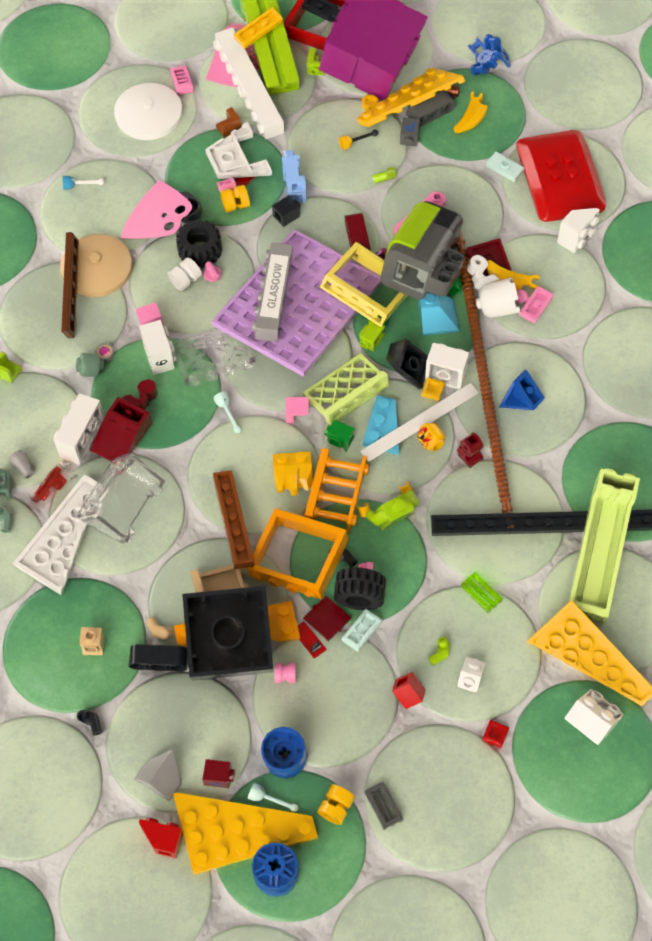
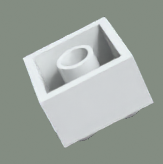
M161 320L139 326L143 346L153 375L175 369L173 362L176 361L172 341L169 340L167 327L162 326Z
M433 343L426 361L425 380L427 377L445 382V386L460 390L467 372L469 352L463 349L447 347L444 344Z

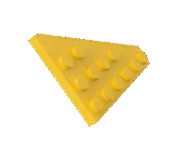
M178 792L173 793L194 875L253 858L256 852L266 844L282 843L287 847L318 839L313 818L309 815Z

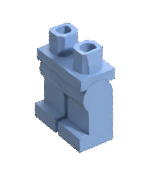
M294 150L284 151L282 170L283 180L286 181L287 196L290 195L298 203H305L306 183L305 176L300 174V157L295 155Z

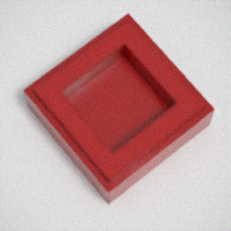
M490 720L482 740L502 748L509 727Z

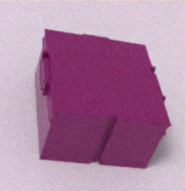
M346 0L333 22L332 30L325 41L319 70L347 84L352 83L355 85V88L375 95L383 101L388 97L404 65L406 66L411 58L428 16L403 5L398 0Z

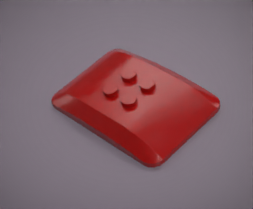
M569 130L526 137L517 141L516 149L521 165L524 167V174L537 215L541 221L563 220L571 210L598 208L600 210L599 213L605 210L606 201L586 141L580 131Z

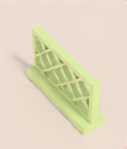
M360 353L302 393L304 397L309 398V402L326 418V422L331 426L334 420H341L389 387L388 374L378 370ZM362 361L364 368H357L354 365ZM350 372V377H340V374ZM353 372L363 373V377L353 378ZM366 373L376 374L372 378H366ZM328 382H336L335 388L325 387V384H327ZM339 382L349 383L348 388H338ZM352 383H362L358 388H351ZM314 392H321L320 398L311 397L310 395ZM324 392H334L333 398H323ZM337 393H347L343 398H336ZM322 403H332L327 409L322 407Z

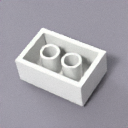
M79 393L77 398L72 401L68 415L64 416L61 428L55 432L54 442L60 458L81 465L104 420V413L100 400Z

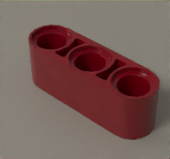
M363 213L345 215V226L350 248L357 242L371 251Z

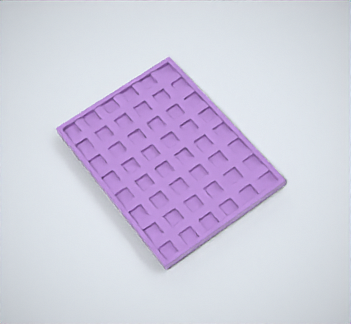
M294 229L281 243L293 245L278 342L255 339V332L252 331L253 321L257 320V317H255L256 306H260L258 293L263 290V288H260L261 277L265 278V274H263L264 263L212 320V325L304 377L357 314V311L320 288L325 275L343 255ZM351 259L336 275L368 297H371L382 284L379 274Z

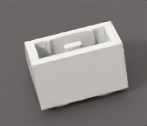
M598 208L571 210L561 221L557 243L574 254L578 249H582L589 237L592 238L597 231L596 225L599 222L598 215L600 210Z
M590 689L576 701L564 719L598 745L607 737L624 714L620 712L616 705L606 701L601 693Z

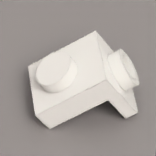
M466 657L457 686L477 692L486 663Z

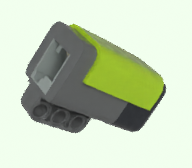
M430 201L415 204L388 245L381 273V282L386 287L415 299H423L428 292L437 296H446L458 278L465 259L462 253L454 250L463 225L462 216L455 211Z

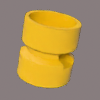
M245 185L234 187V190L229 188L220 191L226 213L236 211L237 207L240 209L250 207Z
M332 784L326 793L327 800L322 801L317 813L334 824L342 825L347 815L346 809H350L355 796L348 790Z

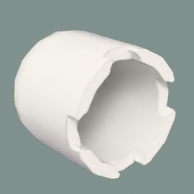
M513 278L492 282L480 288L479 298L475 299L477 309H481L486 317L495 318L520 313V307L515 302V300H518Z

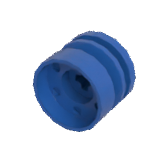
M288 727L275 728L267 733L262 741V758L270 773L279 778L287 779L295 777L302 772L306 766L308 755L304 740L297 731ZM285 751H287L289 754L287 755V759H283L282 757Z
M270 843L264 845L256 852L253 857L252 870L255 883L260 891L268 896L279 897L293 890L298 882L299 869L296 855L291 848L282 843ZM275 863H277L279 868L272 871L271 866H275Z

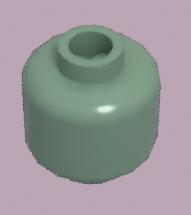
M82 353L76 359V371L83 377H97L100 371L104 369V361L100 360L97 353Z

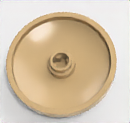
M103 234L88 235L78 239L77 293L87 297H102L112 294L124 286L132 272L131 254L126 245L115 237ZM64 252V254H63V256H62L61 264H60V268H61V273H62L63 279H64L65 252Z

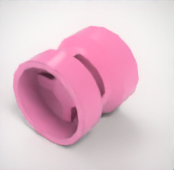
M275 663V683H282L285 680L289 683H296V663H289L287 666L282 663Z

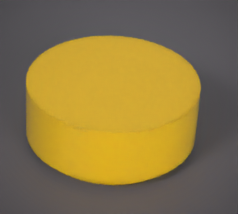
M371 94L362 98V108L370 110L375 107V104L379 102L378 98Z

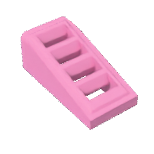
M186 65L171 68L170 73L177 95L192 93L193 85Z

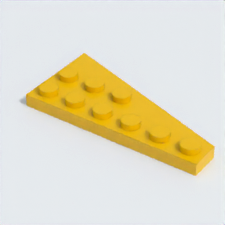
M429 68L423 75L415 77L412 82L403 85L400 90L388 95V98L376 103L375 107L364 111L357 118V121L360 125L370 127L387 119L388 114L402 112V108L409 104L412 107L434 97L437 91L451 89L450 85L456 82L459 84L465 82L463 75L445 70Z
M572 600L527 641L641 706L652 697V685Z

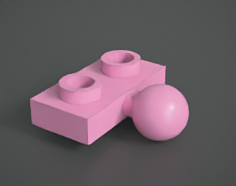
M539 286L531 297H528L525 290H517L518 300H515V302L518 304L526 303L521 309L519 316L535 324L553 299L554 294Z

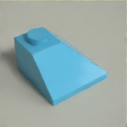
M430 292L423 299H418L423 335L459 332L454 299L448 296H437Z

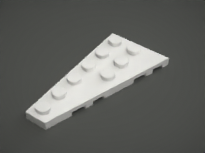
M84 474L13 563L15 567L61 596L99 494L100 483Z

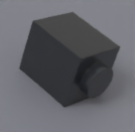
M288 195L272 205L273 217L285 227L300 217V204Z

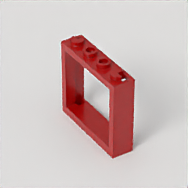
M297 0L283 22L287 38L324 51L323 47L327 38L296 28V25L306 11L302 9V4L305 0ZM326 0V1H329V2H331V3H333V4H335V5H338V6L343 7V5L345 4V1H346V0Z

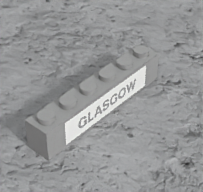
M271 243L270 250H266L265 260H268V262L264 263L263 274H265V278L261 277L260 288H263V290L258 293L260 306H256L255 317H257V320L253 321L252 331L255 332V339L278 342L293 245Z

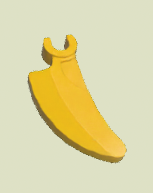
M471 92L468 108L462 119L454 126V133L468 131L476 127L484 119L488 106L481 104L483 93H480L479 97H475L474 92Z
M491 260L487 261L488 266L486 269L489 276L493 274L499 278V281L513 278L516 291L524 286H528L533 290L538 287V285L532 283V280H539L540 276L516 273L498 266Z

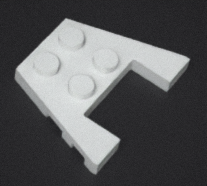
M248 122L242 124L240 129L233 130L231 135L225 139L221 138L205 149L218 179L272 175V170L266 159L249 164L238 143L253 138V132Z

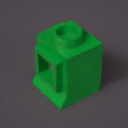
M334 420L331 426H327L324 435L327 436L329 444L339 448L342 447L347 452L355 438V435H353L355 428Z

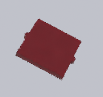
M325 596L317 605H313V609L303 619L329 642L338 632H342V628L351 620V617Z

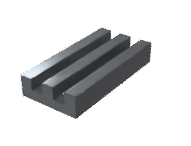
M384 782L364 791L383 830L403 821ZM379 789L384 793L396 818L393 819L378 792ZM374 792L383 812L385 813L388 819V822H385L371 793Z

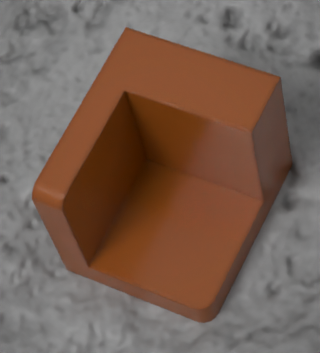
M232 107L226 110L227 119L216 124V128L224 138L231 135L233 130L241 128V119Z

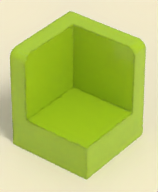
M2 351L0 354V378L13 383L22 371L20 365L10 361L7 354Z

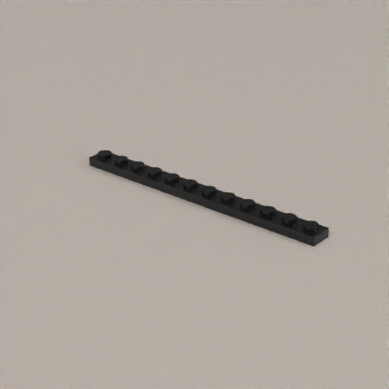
M652 509L631 510L627 531L652 530ZM588 511L431 515L432 536L584 532Z

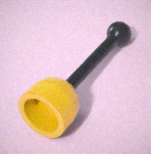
M374 129L371 133L351 138L348 135L339 137V145L342 150H347L354 141L377 136L378 131Z

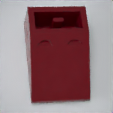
M117 397L107 411L90 451L122 467L152 425L150 412Z

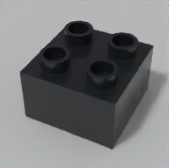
M266 586L182 594L189 678L192 681L274 672Z

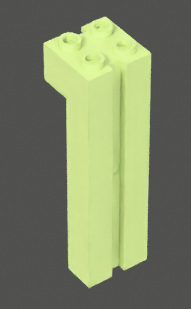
M608 468L600 470L594 483L568 603L572 600L587 617H590L589 619L603 623L609 617L631 508L636 500L640 478L635 477L633 474L625 473L621 476L617 475L615 470Z

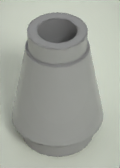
M18 450L10 455V464L25 479L34 475L35 472L25 452Z

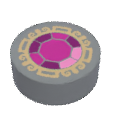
M103 343L97 346L95 353L99 355L100 360L109 362L113 359L114 350L110 344Z

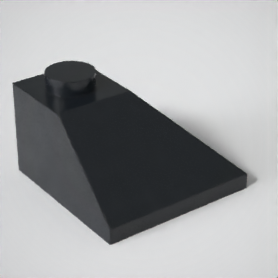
M407 339L391 343L386 357L389 364L419 390L422 389L428 356Z

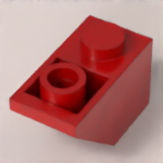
M154 818L140 819L139 825L155 853L177 858L183 836V831L179 828V825L167 822L166 825L161 824Z

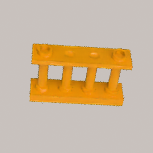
M322 448L304 516L312 520L320 517L346 522L347 532H351L352 526H356L357 522L355 511L363 478L369 472L370 464H367V456H363L361 464L332 459V457H329V449ZM330 467L357 471L359 474L357 481L328 476L326 470ZM328 483L354 488L355 491L353 498L324 493L322 486ZM322 500L350 505L349 515L320 510L317 507L318 501L322 502Z

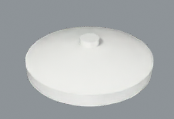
M143 83L135 85L122 93L115 105V118L119 128L133 138L141 140L158 139L168 135L178 126L182 118V104L179 96L171 88L158 83Z

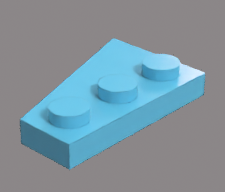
M377 395L364 436V447H368L398 428L395 399ZM399 443L385 452L399 455Z

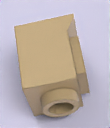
M81 627L79 644L83 655H103L105 636L102 628Z

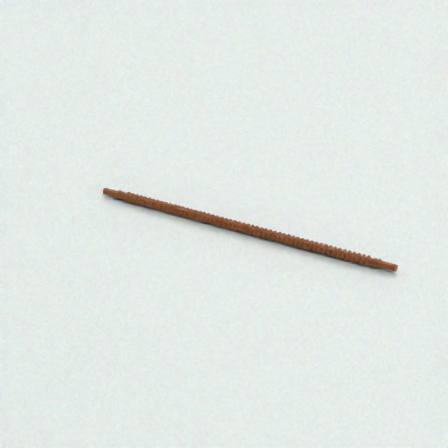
M461 230L456 248L465 257L460 272L461 283L463 284L465 305L467 306L468 323L471 328L474 355H476L475 363L478 369L479 386L481 387L482 401H484L483 409L486 415V424L488 425L487 433L489 434L488 438L490 439L489 443L492 449V462L495 463L493 467L496 468L494 472L496 473L495 477L497 478L496 482L498 483L497 487L499 488L498 492L501 498L499 501L502 503L501 511L502 513H511L513 508L510 504L511 498L508 492L509 487H507L509 485L507 482L508 478L506 477L505 463H503L502 448H500L502 444L500 443V434H498V424H496L497 416L495 415L496 411L493 405L494 401L491 383L489 382L490 378L488 377L485 350H483V337L480 332L481 328L479 315L477 314L475 293L473 292L472 276L467 271L469 259L467 258L465 240H463Z

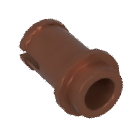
M454 84V86H451V89L446 91L452 98L459 96L460 87Z

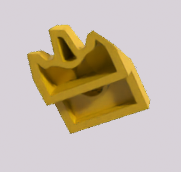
M310 451L273 454L274 482L278 494L288 489L291 495L295 496L298 495L299 488L308 491L312 487L313 475Z

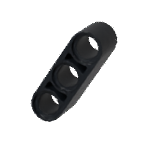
M135 644L130 647L128 667L131 669L178 672L187 670L188 655L186 647Z

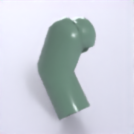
M0 507V531L9 533L12 515L4 507Z

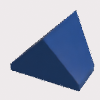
M524 370L512 382L499 407L534 410L545 397L529 372Z

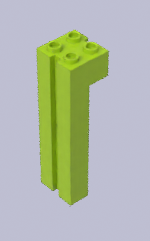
M240 0L243 19L247 24L272 7L281 15L277 0ZM281 23L253 43L263 84L269 96L299 90L300 80L285 27Z

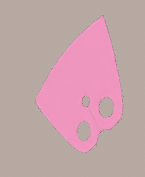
M159 180L137 204L128 218L120 238L141 239L172 235L179 229L182 218L189 214L192 205L177 190ZM178 206H185L183 213H175V209ZM167 213V216L163 218L162 214ZM168 222L174 223V227L171 230H165L164 225Z

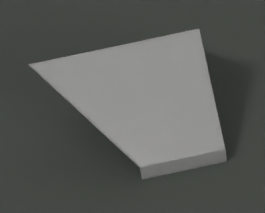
M174 749L146 761L134 778L168 801L171 800L173 793L181 785Z

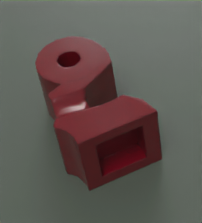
M149 379L143 380L137 385L139 398H134L130 394L123 396L122 399L146 410L147 406H149V401L154 400L158 394L155 382Z
M472 432L460 441V446L457 449L458 456L469 468L483 459L480 452L483 448L482 440L476 433Z

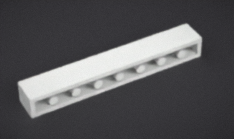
M234 28L215 33L214 47L216 51L219 50L221 61L226 63V70L228 74L232 75L233 84L238 86L239 95L241 98H244L246 109H250L253 122L256 121L259 133L263 134L265 140L283 134L284 122L245 49L234 39V34L236 33Z

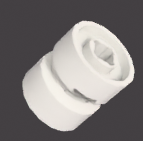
M185 258L179 263L180 267H174L168 272L169 280L180 291L190 286V281L194 282L202 275L198 265L190 258Z

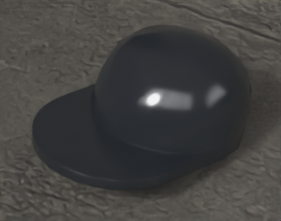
M179 192L192 205L189 214L183 217L181 221L188 224L192 220L196 222L202 215L200 202L189 192ZM178 206L175 209V213H183L185 206Z

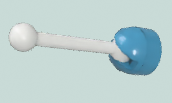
M63 176V190L72 189L75 184L103 185L105 183L103 178L99 180L75 181L71 176Z

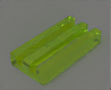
M476 572L461 583V587L488 614L503 601V598ZM475 579L495 599V601L489 598L485 594V592L481 588H479L472 580Z

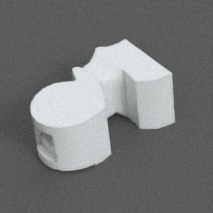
M474 255L467 265V271L473 275L474 288L479 291L483 285L499 281V278L493 274L488 277L484 276L483 272L488 266V262L482 256Z

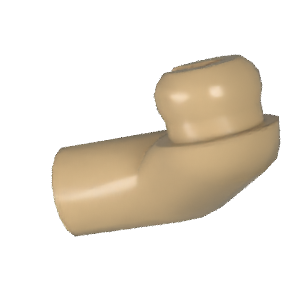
M155 617L146 620L154 638L168 639L173 636V629L171 627L159 626Z

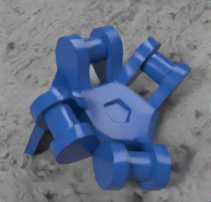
M487 34L484 38V44L477 37L472 45H468L476 57V64L471 66V73L473 75H479L480 73L488 74L490 67L496 68L498 66L496 63L498 60H502L508 68L511 67L509 54L502 47L499 37ZM481 46L483 48V51L480 54H478L476 52V49H478Z

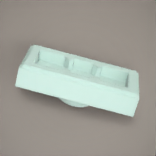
M495 152L486 162V167L513 182L524 172L523 166L498 152Z
M365 609L342 637V641L358 652L382 623V619L368 609Z

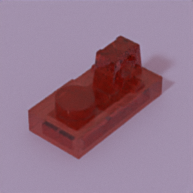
M55 466L51 469L30 498L33 502L45 501L51 493L49 491L50 487L61 490L67 480L60 474L61 468Z

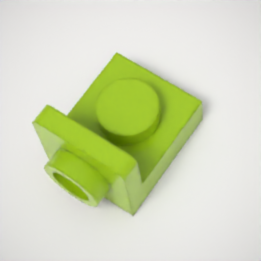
M309 48L307 74L323 76L324 72L319 70L321 62H319V56L316 55V48Z

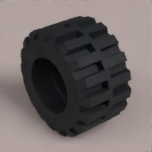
M198 219L196 222L192 220L189 224L185 223L184 228L180 227L179 233L176 235V243L181 261L185 258H190L201 268H205V264L209 261L211 263L217 262V258L221 256L222 244L219 229L215 228L213 223L209 224L207 220L202 222V220ZM196 242L206 243L202 246H193Z
M352 567L342 569L336 575L334 600L338 604L354 610L377 609L384 604L386 579L381 573L367 568Z

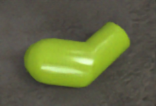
M388 167L386 171L372 175L374 183L391 180L396 177L397 172L394 167Z
M446 637L438 639L437 652L428 657L432 666L449 656L451 645Z

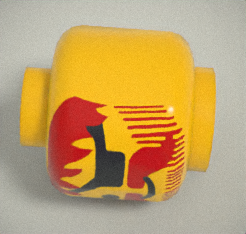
M425 423L419 428L420 431L417 438L426 450L437 451L444 445L446 436L438 424Z

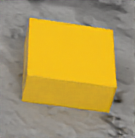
M427 377L421 396L439 401L445 382Z

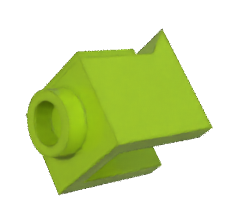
M368 319V325L366 324L359 333L360 346L374 352L385 337V334L382 333L385 326L382 325L380 327Z

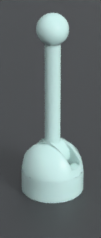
M226 391L218 393L214 396L215 403L219 407L225 408L234 426V432L240 433L241 427L237 425L228 408L230 403L228 393Z
M253 783L248 799L260 801L265 798L290 808L292 812L298 811L297 804L291 805L265 794V790L261 785Z

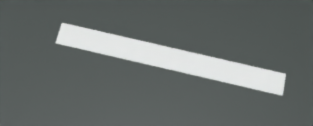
M469 383L360 452L367 456L368 462L419 431L423 424L432 423L479 392L472 383Z

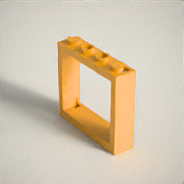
M275 508L253 552L254 567H248L247 571L250 577L255 578L256 581L262 580L268 582L271 586H281L292 593L300 592L308 598L312 596L322 600L349 540L347 531ZM279 525L334 542L315 584L259 566Z

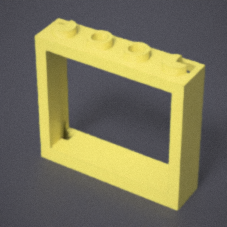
M355 242L325 275L320 288L382 327L408 295L399 292L385 308L337 277V273L351 258L381 276L384 260Z

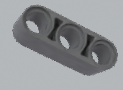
M443 90L436 93L432 98L412 107L410 106L406 111V115L408 118L420 119L421 127L451 112L455 108L456 102L447 91Z

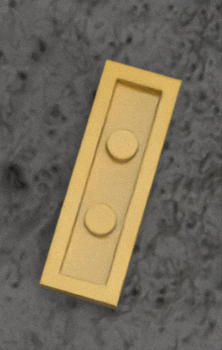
M272 7L234 34V39L245 49L283 23V18Z

